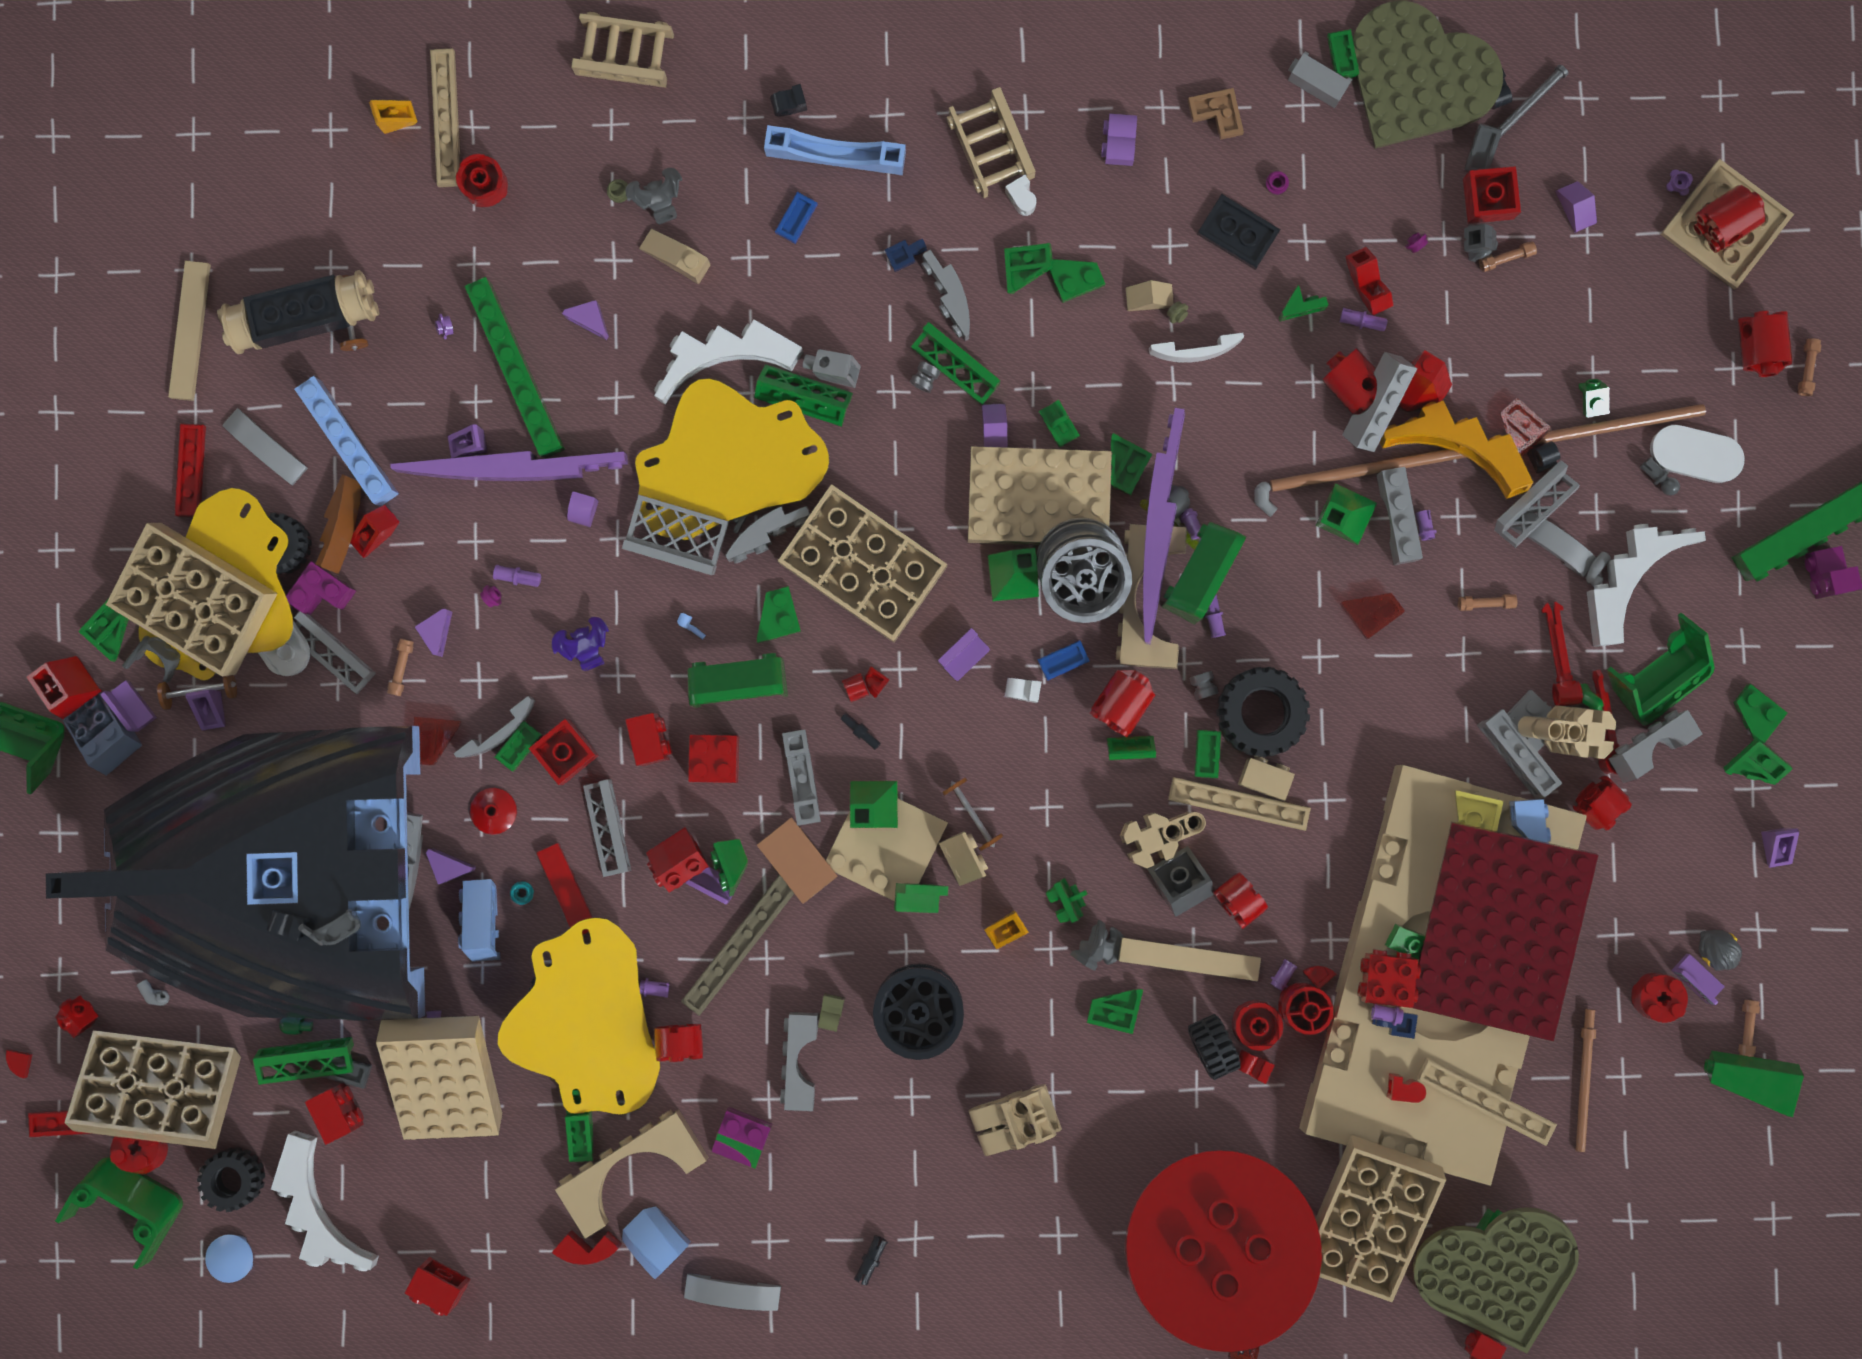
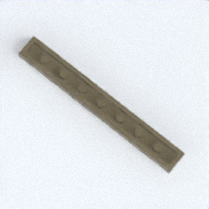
M780 874L681 1002L698 1016L705 1010L794 895V892Z

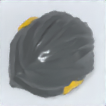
M1706 930L1700 933L1699 954L1709 967L1711 966L1716 971L1734 969L1739 965L1742 957V948L1732 933L1723 930Z

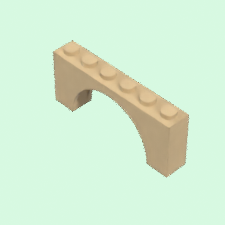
M1130 524V530H1125V544H1128V553L1125 554L1132 571V585L1125 603L1120 607V613L1123 614V623L1118 625V637H1122L1121 646H1117L1116 660H1120L1121 666L1177 669L1178 644L1165 642L1154 635L1152 636L1151 645L1145 643L1144 625L1140 621L1136 609V591L1144 574L1146 525ZM1173 527L1168 556L1186 554V527Z
M671 1109L659 1117L661 1121L655 1125H652L651 1122L639 1129L641 1134L635 1138L631 1135L619 1142L620 1147L616 1150L607 1149L599 1155L600 1160L594 1164L592 1161H589L579 1168L580 1173L572 1176L570 1173L559 1180L560 1185L555 1191L585 1239L606 1226L609 1222L603 1208L602 1189L607 1173L620 1159L639 1152L658 1153L672 1159L686 1174L707 1161L708 1155L679 1109L674 1113Z

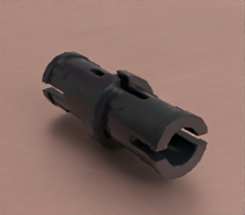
M874 1235L867 1254H863V1262L854 1277L855 1281L859 1283L863 1274H865L861 1284L868 1285L875 1267H878L880 1264V1256L888 1244L886 1239L883 1238L878 1247L877 1244L881 1237Z

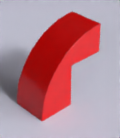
M1364 247L1345 256L1353 283L1369 312L1375 315L1393 307L1392 293L1380 280L1378 262L1374 254L1367 247Z
M571 1230L552 1253L566 1262L587 1265L610 1257L620 1248L622 1243L608 1231L592 1249Z

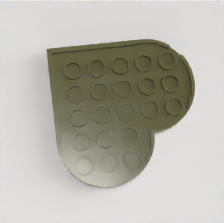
M1409 1L1384 3L1371 10L1361 20L1355 31L1353 43L1360 73L1357 76L1375 149L1471 124L1486 115L1499 97L1503 84V70L1493 48L1484 40L1471 34L1458 32L1444 34L1443 28L1435 15L1419 4Z
M1525 1207L1513 1209L1499 1215L1491 1221L1484 1231L1469 1226H1452L1435 1232L1419 1247L1414 1259L1413 1273L1421 1297L1432 1308L1528 1353L1573 1278L1578 1266L1579 1253L1574 1235L1562 1219L1546 1210Z

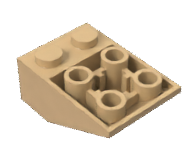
M965 831L939 843L959 886L986 876L984 870L988 869L982 855H976L974 849L978 846L971 833L966 835Z

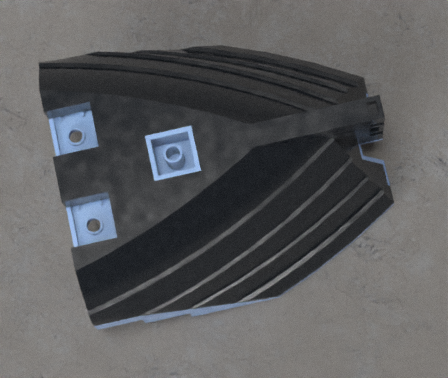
M419 726L357 727L243 734L198 754L151 779L105 808L104 856L110 857V869L46 873V899L110 897V903L105 904V947L107 952L164 983L201 1000L246 1017L342 1019L350 1021L419 1019L425 1016L424 967L410 968L406 775L420 774ZM379 817H383L387 821V827L384 831H379L375 827V821ZM348 909H351L361 922L360 929L337 944L322 946L308 936L305 937V940L295 941L266 930L272 910H281L310 917L309 928L312 930H317L345 914ZM381 916L386 917L389 921V927L385 931L377 926V920Z

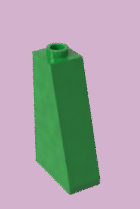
M1711 1050L1709 1059H1706L1704 1063V1072L1707 1073L1710 1083L1786 1116H1794L1804 1078L1799 1064Z

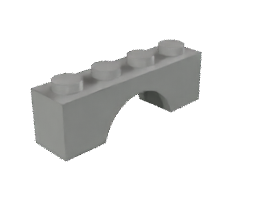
M1384 352L1374 371L1377 380L1375 399L1366 412L1360 415H1352L1342 436L1357 448L1375 452L1417 368L1402 356Z
M1400 467L1383 470L1376 476L1380 497L1386 505L1390 520L1391 537L1389 543L1393 564L1399 565L1416 562L1422 559L1423 556L1406 468Z
M1675 710L1664 716L1665 721L1662 723L1658 721L1648 727L1649 732L1646 734L1642 732L1631 739L1633 741L1631 744L1628 745L1626 743L1615 749L1616 754L1610 757L1609 761L1623 783L1636 780L1654 768L1652 753L1658 742L1666 744L1671 749H1676L1688 745L1702 735L1701 730L1688 710L1680 713Z
M790 1012L789 1018L784 1019V1032H788V1042H783V1056H787V1063L782 1065L781 1079L786 1080L785 1089H781L780 1103L784 1104V1110L813 1111L815 1084L805 1079L798 1068V1054L803 1046L817 1039L819 1013Z

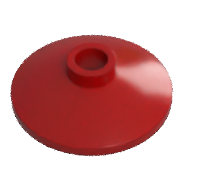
M485 789L479 792L471 803V820L477 829L486 834L503 833L515 822L517 816L516 802L503 789ZM490 807H494L496 810L493 816L488 814Z

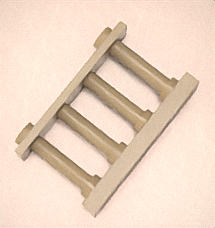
M595 12L580 13L579 19L582 25L587 27L583 57H580V59L573 58L572 69L575 75L666 88L667 77L665 71H662L660 65L664 38H674L671 26L660 21L653 24L603 17ZM596 28L610 30L606 59L603 62H596L592 59ZM619 31L633 33L629 60L626 65H618L615 62ZM642 34L655 36L652 62L648 69L639 68L637 65Z
M1000 87L992 90L991 99H989L988 103L959 115L956 114L953 106L949 107V116L946 117L951 130L955 129L975 177L973 180L977 193L981 192L983 198L988 197V186L1017 174L1020 176L1026 175L1028 180L1035 178L1036 171ZM991 111L998 113L1000 120H998L997 124L970 135H965L961 126L962 123ZM1000 132L1002 134L1006 133L1009 140L1006 142V145L974 157L970 144ZM1009 153L1011 155L1015 154L1018 161L1015 163V166L983 178L978 167L979 165Z

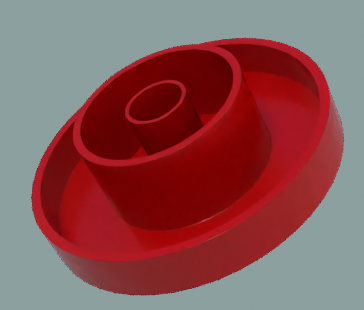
M1207 1151L1193 1154L1171 1164L1160 1172L1143 1190L1135 1203L1127 1225L1125 1258L1129 1279L1138 1300L1160 1327L1175 1338L1198 1348L1220 1352H1236L1253 1349L1271 1342L1289 1330L1299 1320L1311 1302L1318 1285L1322 1264V1246L1318 1225L1312 1209L1297 1186L1280 1170L1257 1157L1244 1153Z

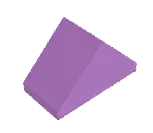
M1577 181L1555 191L1574 233L1597 223L1595 196Z
M596 300L563 311L562 314L567 320L605 340L608 339L609 335L600 305Z
M1005 404L982 405L984 447L1007 448Z
M478 425L468 426L448 436L451 458L488 453L484 430Z
M441 609L415 626L433 655L443 657L452 611Z
M209 689L186 693L185 697L201 730L225 727L221 691Z
M1780 828L1761 832L1769 868L1792 864L1799 836L1798 828Z
M434 848L428 849L426 852L438 884L446 883L475 871L476 866Z

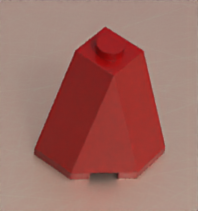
M1424 350L1411 362L1417 370L1398 407L1406 412L1422 409L1429 402L1434 401L1438 403L1443 401L1452 386L1445 362Z

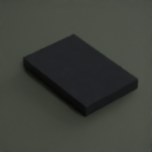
M1221 194L1197 235L1256 270L1281 229Z

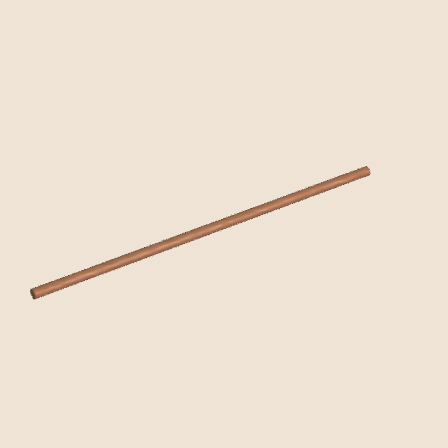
M1704 404L1513 437L1512 439L1517 448L1545 444L1550 441L1557 442L1704 416L1706 409ZM1445 449L1270 480L1271 491L1274 492L1376 474L1383 470L1394 468H1410L1467 457L1456 451Z

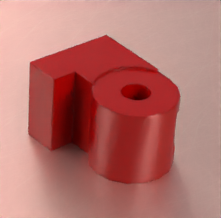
M861 673L842 681L850 703L869 695Z
M1241 1050L1239 1054L1240 1069L1238 1070L1266 1084L1275 1065L1261 1057Z
M1389 1073L1387 1098L1393 1101L1419 1103L1424 1100L1427 1093L1422 1083L1414 1079L1403 1082L1401 1075Z

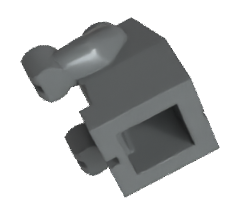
M1480 224L1476 226L1469 225L1467 228H1464V238L1467 239L1464 241V251L1469 252V261L1476 262L1478 259H1482L1490 255L1492 251L1497 250L1496 231L1492 226Z

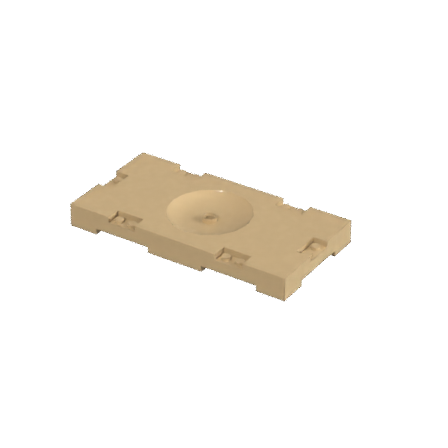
M1396 765L1383 809L1385 813L1362 900L1359 901L1335 991L1337 994L1333 1006V1018L1327 1028L1315 1078L1310 1085L1299 1129L1307 1135L1346 1146L1351 1135L1440 1165L1443 1167L1444 1173L1491 1186L1506 1125L1424 1083L1422 1084L1425 1086L1427 1094L1423 1101L1411 1103L1390 1100L1387 1098L1389 1073L1401 1075L1403 1082L1409 1079L1416 1080L1425 1058H1428L1510 1100L1518 1069L1522 1068L1530 1036L1407 1007H1399V1009L1406 1013L1418 1015L1415 1039L1389 1035V1028L1372 1024L1371 1012L1374 1004L1361 1001V996H1358L1359 982L1363 981V972L1360 971L1361 959L1365 958V953H1373V949L1388 951L1387 955L1390 956L1397 955L1398 951L1390 949L1385 945L1395 924L1425 935L1451 821L1458 823L1455 790L1504 801L1497 832L1522 837L1520 833L1511 825L1509 801L1528 799L1489 790L1409 766ZM1547 805L1549 815L1548 818H1545L1546 828H1549L1551 833V841L1548 843L1578 849L1587 816ZM1377 1004V1005H1380V1006H1385V1007H1390V1008H1395V1007H1396V1006H1390V1005Z

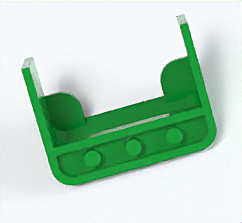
M1209 522L1207 525L1202 524L1196 535L1200 537L1199 543L1175 586L1170 585L1163 596L1167 600L1163 603L1162 608L1192 624L1202 620L1247 537L1213 522Z
M1683 613L1678 614L1680 629L1674 631L1668 637V651L1633 677L1629 672L1619 674L1611 666L1607 669L1613 691L1633 717L1642 725H1648L1708 680L1715 670L1708 633Z
M776 653L763 654L762 659L707 666L706 662L692 663V668H688L689 705L695 708L700 707L701 704L774 695L788 696L784 659L776 657Z
M0 702V751L29 761L26 765L27 794L31 795L53 769L64 738V725L50 718Z
M108 1156L101 1159L73 1189L55 1222L59 1224L75 1216L79 1207L86 1208L91 1206L98 1196L138 1219L133 1229V1235L137 1242L145 1246L133 1268L139 1269L153 1259L183 1207V1200L178 1193L145 1174L121 1170Z

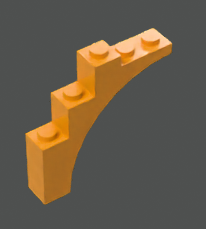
M1434 401L1429 402L1422 407L1418 417H1413L1407 420L1405 424L1399 426H1388L1380 440L1382 449L1399 444L1420 443L1437 445L1456 451L1483 468L1498 484L1506 499L1527 492L1533 484L1531 476L1510 434L1505 436L1499 434L1487 440L1477 417L1470 420L1464 418L1454 424L1444 401L1438 403Z

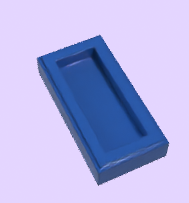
M797 192L776 228L775 234L796 244L818 203Z
M1080 640L1038 659V663L1047 681L1090 662Z

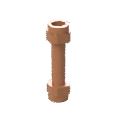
M1531 241L1521 244L1518 249L1494 257L1488 255L1479 259L1480 269L1482 272H1488L1495 269L1496 265L1520 257L1524 259L1537 254L1536 245Z
M1806 339L1804 352L1807 355L1803 380L1798 384V395L1813 396L1815 383L1812 381L1816 355L1821 352V340Z
M1505 594L1497 598L1473 599L1472 596L1459 597L1458 609L1459 611H1471L1473 608L1483 607L1516 608L1517 596L1516 594Z
M399 640L397 645L399 655L393 680L388 683V694L401 696L404 685L401 684L408 654L413 651L414 642Z
M1744 1000L1742 1011L1746 1012L1743 1044H1739L1738 1051L1739 1055L1754 1057L1756 1053V1046H1753L1756 1013L1759 1014L1760 1006L1759 1001Z

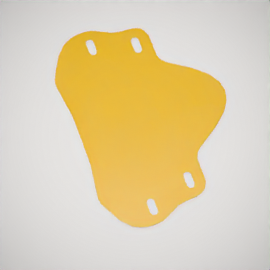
M700 379L689 385L682 394L668 439L664 443L643 450L637 455L635 465L640 485L638 495L729 521L767 507L801 501L806 498L822 481L828 470V450L822 438L809 427L796 402L785 400L767 407H757L737 391L720 381ZM792 412V417L782 421L777 419V415L780 413ZM812 445L817 446L816 452L808 455L802 454L804 448ZM655 457L660 459L659 464L651 467H646L644 464L645 461ZM645 501L642 502L640 509L644 518L656 512L655 509L647 510L646 504L648 502ZM659 506V507H657V508H658V510H661V509L664 508V507ZM667 509L661 513L667 525L678 519L672 509ZM679 512L681 517L686 515L685 513ZM658 515L646 521L652 532L664 527ZM691 515L683 519L689 531L700 526L695 516ZM701 518L703 524L709 521ZM680 522L669 527L675 539L686 534ZM712 522L705 527L709 530L719 525V523ZM701 528L698 531L692 533L691 536L692 538H694L695 536L703 533L704 531ZM666 530L658 533L660 536L669 537ZM687 536L681 540H688L689 537Z
M235 488L219 491L197 507L186 538L278 593L247 653L275 650L283 646L290 639L293 630V617L290 606L276 574L277 564L288 546V537L280 527L267 517L258 500L250 493ZM246 503H249L251 505L250 511L245 518H241V510ZM276 536L278 543L273 551H269L267 546L272 537ZM139 626L140 642L145 636L150 638L157 637ZM170 645L180 653L177 670L187 672L200 680H208L216 673L207 667L204 671L200 670L199 666L201 663ZM146 650L145 655L153 663L164 668L161 659L155 653Z
M602 918L582 920L563 935L542 942L534 948L531 957L536 977L535 985L502 1022L498 1032V1046L502 1054L511 1062L530 1071L555 1079L559 1084L563 1106L568 1112L574 1114L590 1111H602L612 1114L630 1113L639 1109L647 1102L654 1090L660 1070V1062L656 1061L655 1048L648 1032L639 989L637 952L633 942L611 921ZM583 929H588L590 933L591 943L588 945L584 944ZM545 951L550 952L552 965L550 967H546L544 964L543 953ZM574 1089L580 1091V1104L574 1103L572 1095ZM618 1090L623 1091L625 1103L622 1106L617 1103L616 1092Z

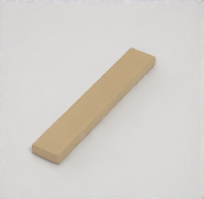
M453 48L430 50L437 186L454 187L457 186L456 173L460 167L455 50Z
M185 261L168 396L171 399L194 401L211 267L209 263Z
M1175 777L1172 778L1168 796L1170 801L1306 831L1311 809Z
M1121 937L1118 961L1258 981L1261 958Z
M1425 1058L1416 1077V1080L1547 1146L1557 1124L1428 1058Z

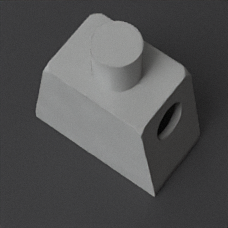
M819 349L816 356L806 354L803 361V368L812 370L818 379L852 388L856 387L861 366L852 355Z

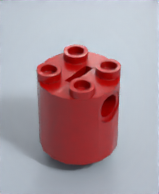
M1737 185L1696 213L1697 223L1694 225V229L1699 236H1704L1707 239L1708 245L1714 253L1724 250L1764 224L1765 210L1763 199L1757 192H1751L1745 186Z
M1759 311L1754 313V317L1738 319L1742 367L1744 371H1755L1758 373V377H1771L1778 375L1786 366L1792 364L1787 311L1776 312L1772 315H1769V311Z
M1358 348L1347 357L1339 351L1326 363L1331 371L1322 381L1352 414L1360 415L1375 399L1377 380L1374 371L1376 368Z
M1116 670L1092 706L1089 714L1127 738L1156 695L1153 693L1149 679L1138 671Z
M1295 983L1288 986L1280 994L1278 1011L1282 1020L1294 1030L1303 1034L1314 1035L1324 1031L1330 1025L1333 1018V1005L1331 999L1324 991L1307 983Z

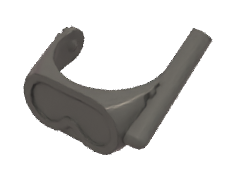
M145 636L122 667L128 669L135 660L141 659L146 650L155 653L164 664L165 676L163 682H170L175 674V669L179 665L180 653L159 637L150 638Z
M348 909L345 914L317 930H312L304 924H301L298 930L321 946L333 945L360 929L361 922L359 917L351 909Z

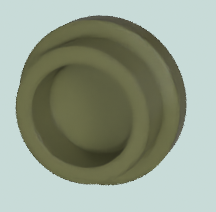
M621 179L611 181L607 187L608 197L616 203L626 201V187L628 184Z
M1180 301L1173 304L1167 312L1169 321L1171 323L1182 322L1188 315V305L1182 304Z

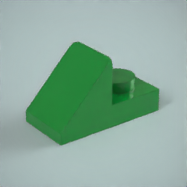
M1298 285L1281 312L1279 321L1324 311L1328 307L1327 298H1319L1318 295L1306 298L1305 302H1303Z

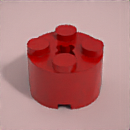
M473 154L461 162L456 173V183L469 202L476 207H490L506 197L508 192L507 177L496 160L484 154Z
M1602 776L1599 778L1601 782L1597 784L1591 782L1580 792L1575 800L1578 805L1577 807L1573 806V810L1576 813L1586 815V822L1593 829L1599 830L1603 828L1607 831L1615 825V819L1621 813H1625L1631 808L1632 803L1629 801V796L1608 776Z
M1239 872L1217 888L1213 895L1220 903L1224 902L1221 905L1223 910L1229 917L1235 916V922L1243 930L1268 909V905L1262 896L1256 893L1253 889L1254 886L1247 878Z
M1648 973L1643 975L1634 984L1631 1000L1634 1008L1644 1017L1657 1022L1667 1023L1684 1016L1688 1004V994L1683 983L1675 977L1661 973Z
M1250 1000L1236 1008L1232 1017V1030L1236 1038L1246 1047L1262 1051L1271 1048L1280 1039L1283 1033V1021L1277 1010L1269 1004L1260 1000ZM1256 1020L1262 1023V1026H1258V1030L1252 1027Z
M701 1024L668 1025L654 1028L656 1061L680 1062L684 1061V1058H703Z
M114 1136L110 1148V1158L123 1171L147 1174L163 1164L168 1153V1144ZM139 1146L142 1147L140 1152L137 1151Z

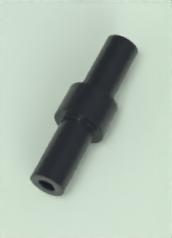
M847 712L841 717V720L853 730V734L859 740L862 738L874 750L880 746L881 743L868 732L869 729L864 724H859Z

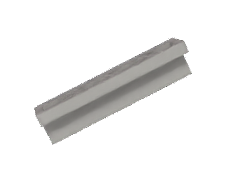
M1560 460L1497 520L1494 531L1516 548L1579 488L1580 485L1566 474L1568 465ZM1562 480L1571 488L1567 491H1556V484ZM1542 497H1553V505L1540 506V499ZM1526 512H1537L1538 519L1536 521H1525L1524 514ZM1510 527H1521L1522 534L1516 539L1507 530Z
M299 611L294 617L297 620L295 624L298 628L303 625L310 631V638L306 639L307 642L310 641L311 647L309 646L310 654L354 693L358 694L376 672L312 616ZM315 641H321L325 644L328 653L318 654L315 651ZM332 656L340 657L345 662V669L334 668ZM350 671H356L363 678L357 686L350 682Z
M1504 709L1499 710L1491 718L1477 725L1535 799L1545 798L1562 784L1528 739L1519 733L1518 727Z
M607 779L584 785L583 788L603 877L632 871L612 780ZM600 787L603 798L600 804L592 799L590 789ZM593 804H595L596 806H598L595 811H594V806H593ZM600 808L606 812L608 822L605 826L596 820V815ZM598 826L603 829L601 833H599ZM605 831L611 835L613 845L610 849L602 845L601 842ZM603 849L608 852L606 856H604ZM612 854L616 857L618 869L608 871L606 860Z

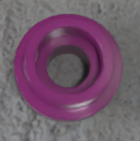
M1272 172L1266 179V188L1270 193L1280 195L1287 190L1289 179L1283 172ZM1278 180L1281 186L1275 187L1273 181Z
M1419 232L1413 234L1407 239L1406 249L1411 250L1412 253L1419 251L1428 244L1427 235L1425 233L1420 235Z
M486 585L483 587L480 596L484 603L489 607L499 606L502 603L500 591L495 586Z

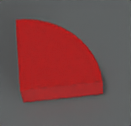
M870 667L865 676V684L870 694L876 698L887 685L889 679L873 667Z
M1311 966L1302 971L1318 989H1321L1336 975L1333 970L1324 966Z
M6 1050V1062L9 1069L16 1076L23 1079L27 1078L33 1054Z

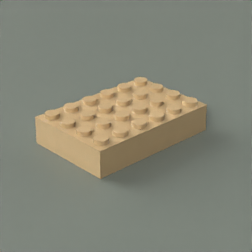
M971 446L968 543L1040 545L1044 536L1052 528L1061 522L1074 518L1095 519L1109 526L1112 451Z
M832 484L778 560L780 565L893 643H895L947 568V564Z
M147 523L106 606L223 677L236 675L278 593L163 523Z
M479 1016L381 1020L376 1044L404 1140L499 1135L502 1110Z
M93 1030L64 1123L77 1132L216 1149L241 1056L235 1048Z
M1351 1135L1316 1216L1322 1246L1320 1277L1393 1302L1446 1182L1443 1167Z

